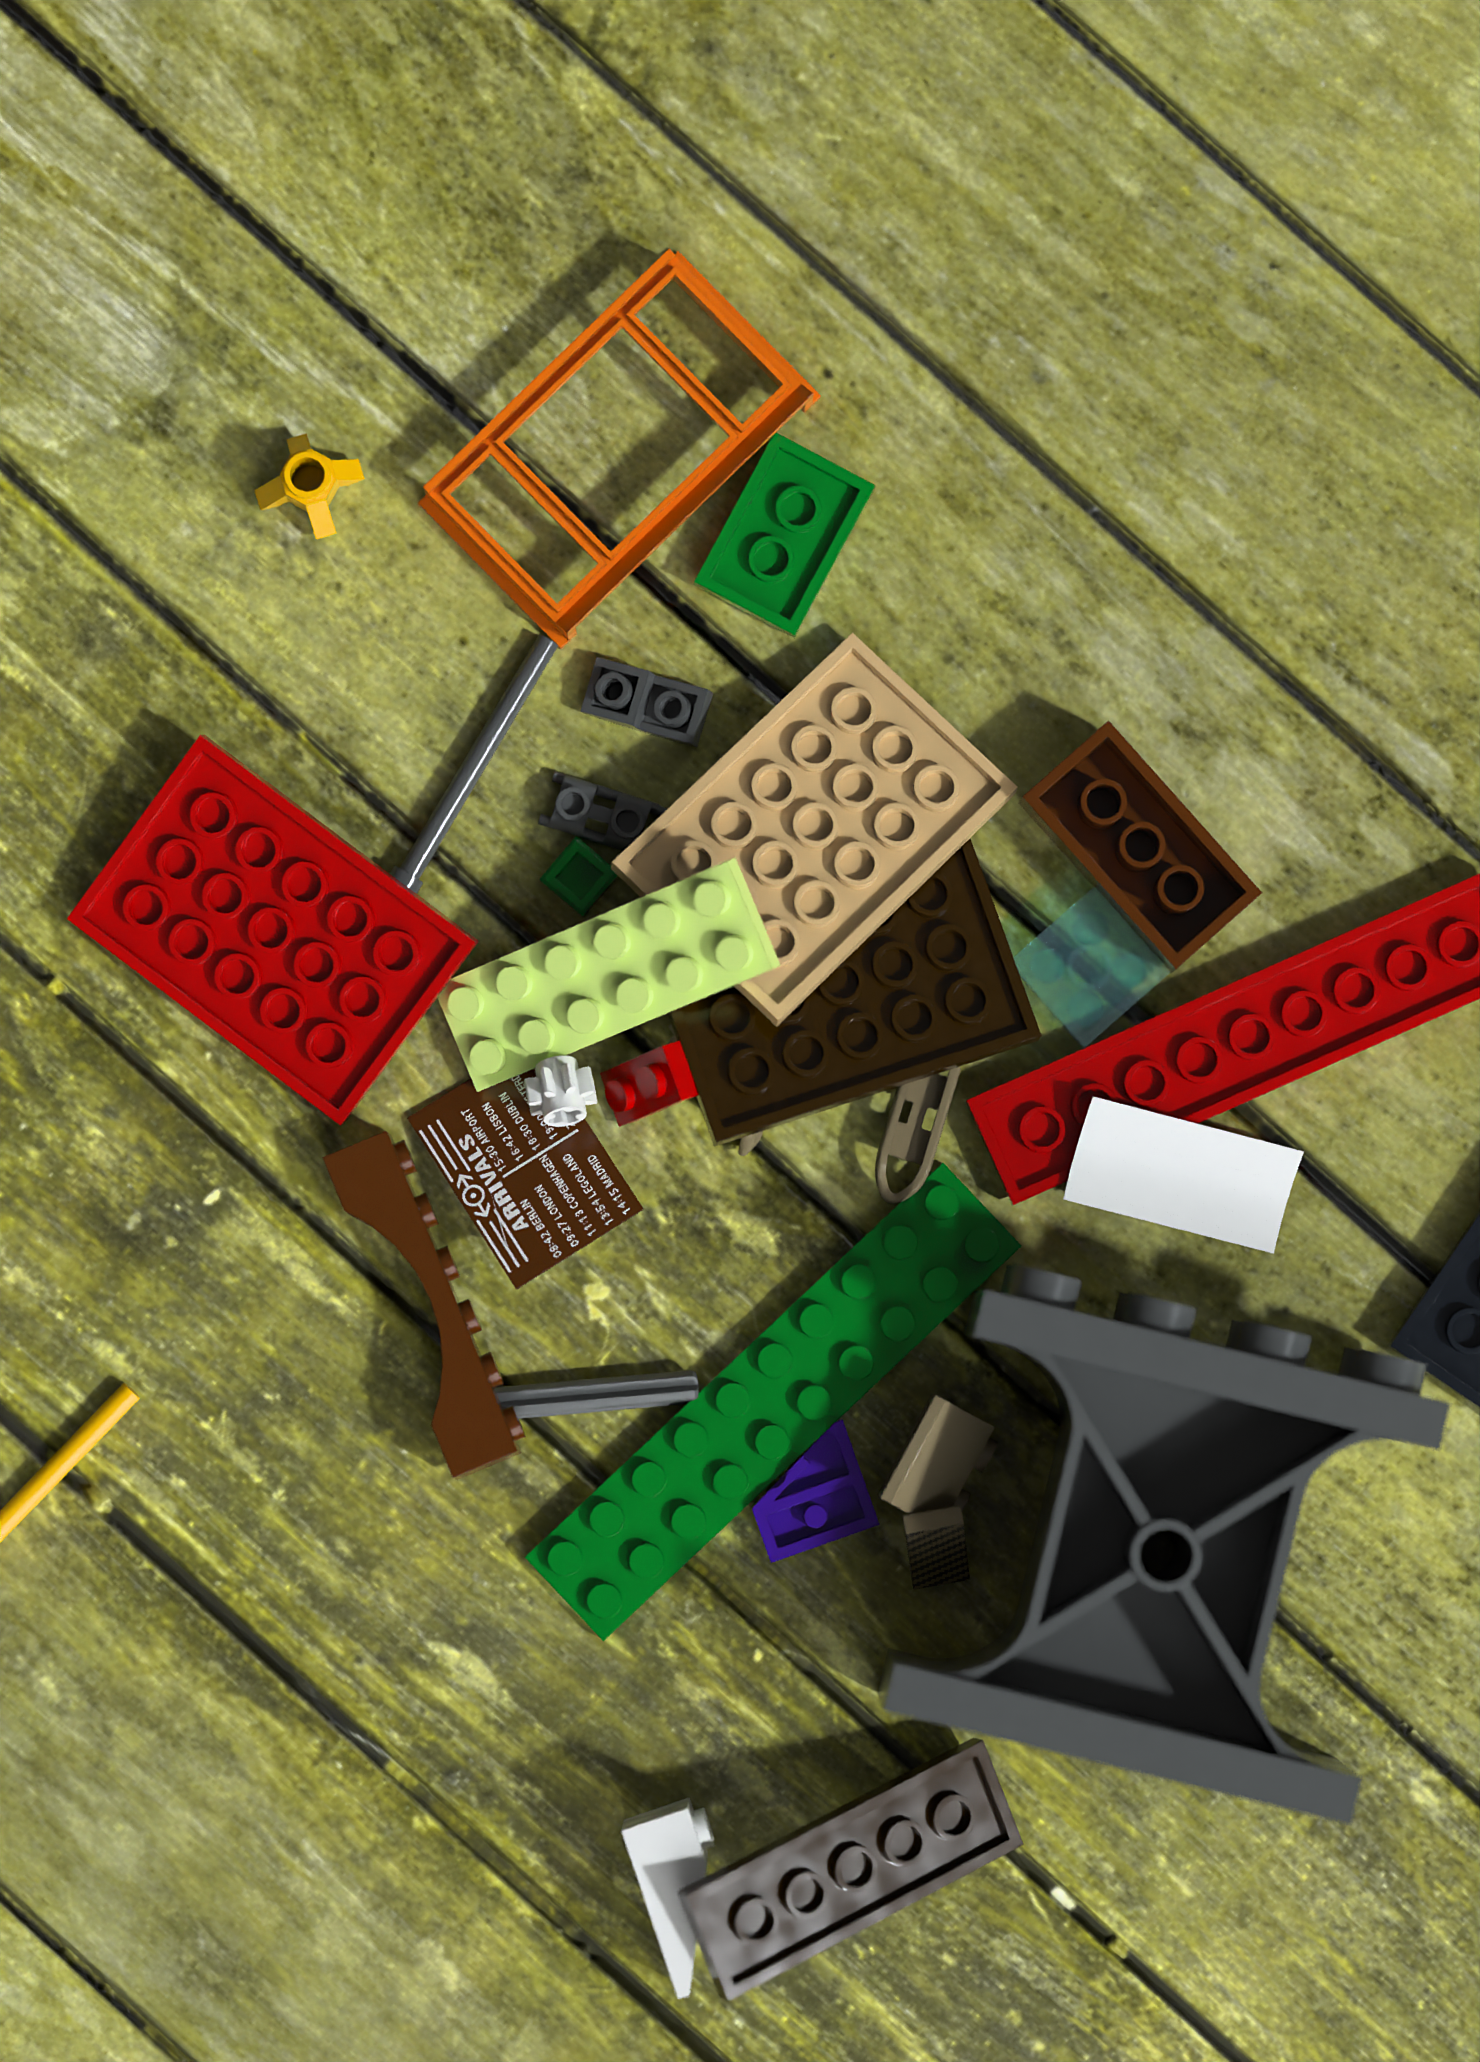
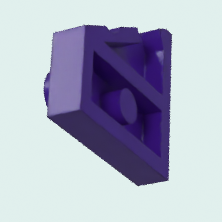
M843 1419L834 1422L752 1507L771 1563L880 1525Z

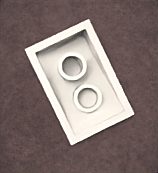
M686 1798L624 1820L621 1830L678 1999L690 1994L697 1940L677 1891L706 1876L707 1849L714 1847L713 1841L715 1840L704 1807L693 1810L690 1798Z

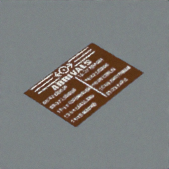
M535 1068L479 1092L476 1091L470 1078L407 1118L516 1290L644 1210L585 1118L573 1125L555 1127L544 1122L543 1113L535 1116L531 1115L524 1079L536 1077ZM500 1223H501V1226H502V1229H503V1232H504V1235H505V1238H506L508 1247H506V1244H505V1241H504V1237H503V1234H502V1230H501V1227H500Z

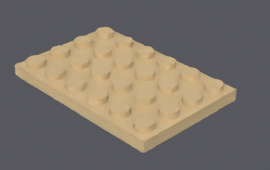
M851 633L613 860L611 869L640 897H643L736 858L781 966L733 986L777 1027L1015 795L1018 787L854 633Z

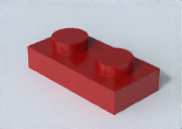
M680 1040L658 1047L600 1073L605 1087L607 1103L613 1110L619 1127L636 1122L699 1095Z

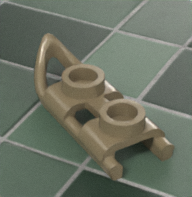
M961 1067L950 1069L947 1077L935 1074L896 1088L875 1164L877 1187L881 1197L888 1204H898L907 1200L924 1184L934 1161ZM904 1100L912 1103L907 1123L898 1121ZM927 1108L937 1110L931 1131L922 1128ZM888 1155L897 1157L902 1161H910L921 1165L913 1181L899 1193L891 1192L887 1184L886 1166Z

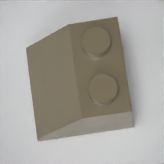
M931 1393L877 1495L882 1500L909 1514L953 1506H960L962 1513L971 1495L970 1492L963 1489L968 1476L973 1468L981 1473L984 1471L998 1445L997 1441L990 1438L995 1427Z

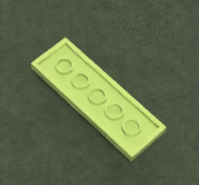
M733 858L451 978L437 998L475 1089L479 1092L534 1069L540 1061L546 1058L568 1055L781 965L736 858Z

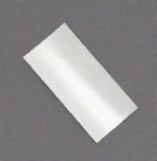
M1093 1096L1075 1150L1063 1200L1274 1254L1287 1200L1304 1151Z

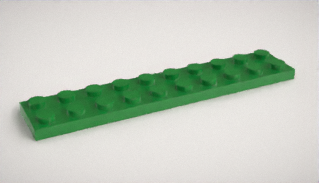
M942 1163L926 1178L924 1184L912 1197L900 1202L698 1393L697 1399L688 1402L530 1551L525 1558L603 1641L606 1640L1022 1245L956 1175Z

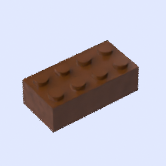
M1109 720L1022 796L1019 802L1023 809L1170 974L1262 894L1261 890Z

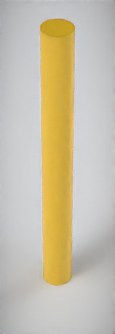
M123 1383L0 1510V1543L140 1399L131 1387Z

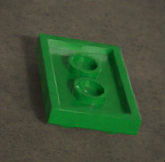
M775 433L700 569L694 585L795 638L874 492L876 485L790 439Z

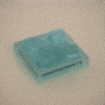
M1095 886L1013 957L1024 983L1082 1048L1091 1043L1170 973Z

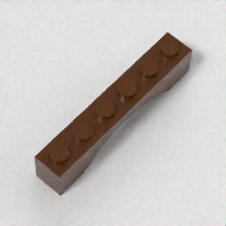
M384 1131L322 1157L344 1211L376 1229L396 1246L416 1271L431 1300L440 1330L443 1362L440 1394L431 1426L452 1477L459 1480L521 1454L517 1441L526 1437L513 1405L504 1409L501 1406L495 1391V1387L504 1384L501 1373L492 1353L489 1352L481 1356L473 1334L482 1331L480 1322L470 1299L462 1302L458 1300L451 1281L460 1278V1274L449 1247L444 1246L438 1249L429 1229L439 1223L426 1192L416 1196L408 1175L417 1172L405 1140L394 1143L392 1136L387 1131Z

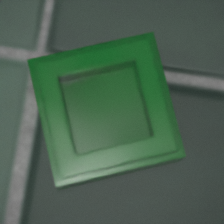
M576 836L539 880L579 915L584 917L617 879L618 875L611 869V865Z

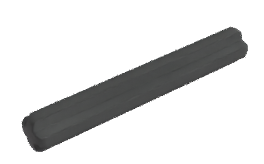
M687 1370L495 1387V1391L502 1408L513 1405L519 1419L687 1404L691 1400L698 1398L699 1385L696 1372Z

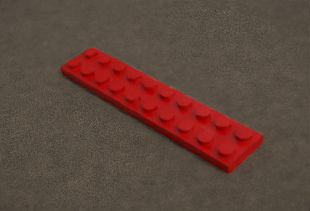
M1480 873L966 1100L1012 1206L1068 1181L1075 1150L1093 1096L1198 1124L1480 999Z

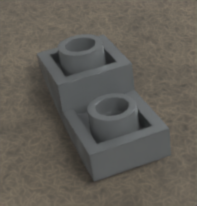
M596 657L580 712L617 725L697 748L713 693L705 688L656 676L648 670Z

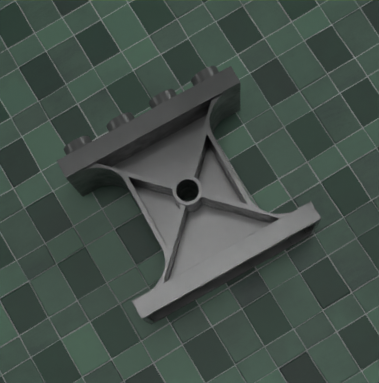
M1007 1265L1000 1293L988 1290L974 1291L964 1335L1006 1346L1030 1360L1040 1369L1052 1386L1060 1411L1059 1435L1019 1602L1011 1622L1000 1636L987 1646L973 1653L959 1657L938 1659L888 1648L878 1689V1696L883 1710L1351 1824L1362 1777L1335 1757L1299 1749L1283 1742L1274 1732L1264 1713L1260 1695V1679L1303 1496L1312 1475L1318 1467L1341 1449L1370 1440H1396L1408 1444L1440 1449L1450 1403L1420 1396L1427 1365L1366 1349L1357 1348L1356 1350L1344 1347L1338 1375L1305 1368L1312 1339L1311 1336L1242 1320L1241 1322L1232 1320L1226 1346L1222 1348L1189 1340L1196 1308L1128 1292L1126 1294L1119 1292L1113 1321L1074 1312L1081 1280L1026 1266ZM1161 1529H1169L1176 1543V1550L1172 1561L1162 1570L1145 1572L1140 1563L1142 1543L1151 1533Z

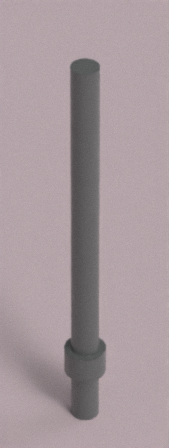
M541 634L538 635L400 868L394 865L389 873L416 894L423 885V882L419 879L558 648V644Z

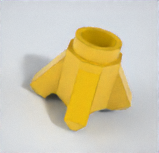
M307 433L286 439L290 455L280 475L254 490L260 511L279 507L284 503L290 502L308 512L316 539L336 534L328 506L339 487L349 486L364 480L359 459L331 460L311 449Z

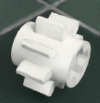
M562 1055L546 1058L535 1066L536 1077L524 1079L531 1115L535 1116L543 1113L544 1122L550 1126L562 1127L576 1124L587 1115L585 1105L597 1103L591 1067L587 1066L579 1069L577 1060L571 1056Z

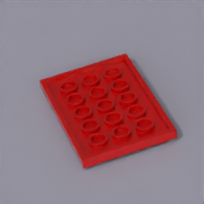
M205 734L199 735L67 917V920L340 1126L347 1121L479 942Z

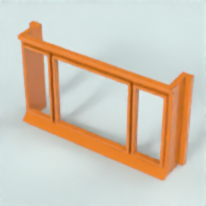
M669 248L423 486L426 495L418 502V505L562 649L577 635L576 627L784 424L800 409L805 413L821 398V395L679 251L674 254ZM672 279L779 387L743 424L635 316ZM623 329L729 437L610 551L504 442L619 330ZM490 455L597 563L558 603L450 495Z

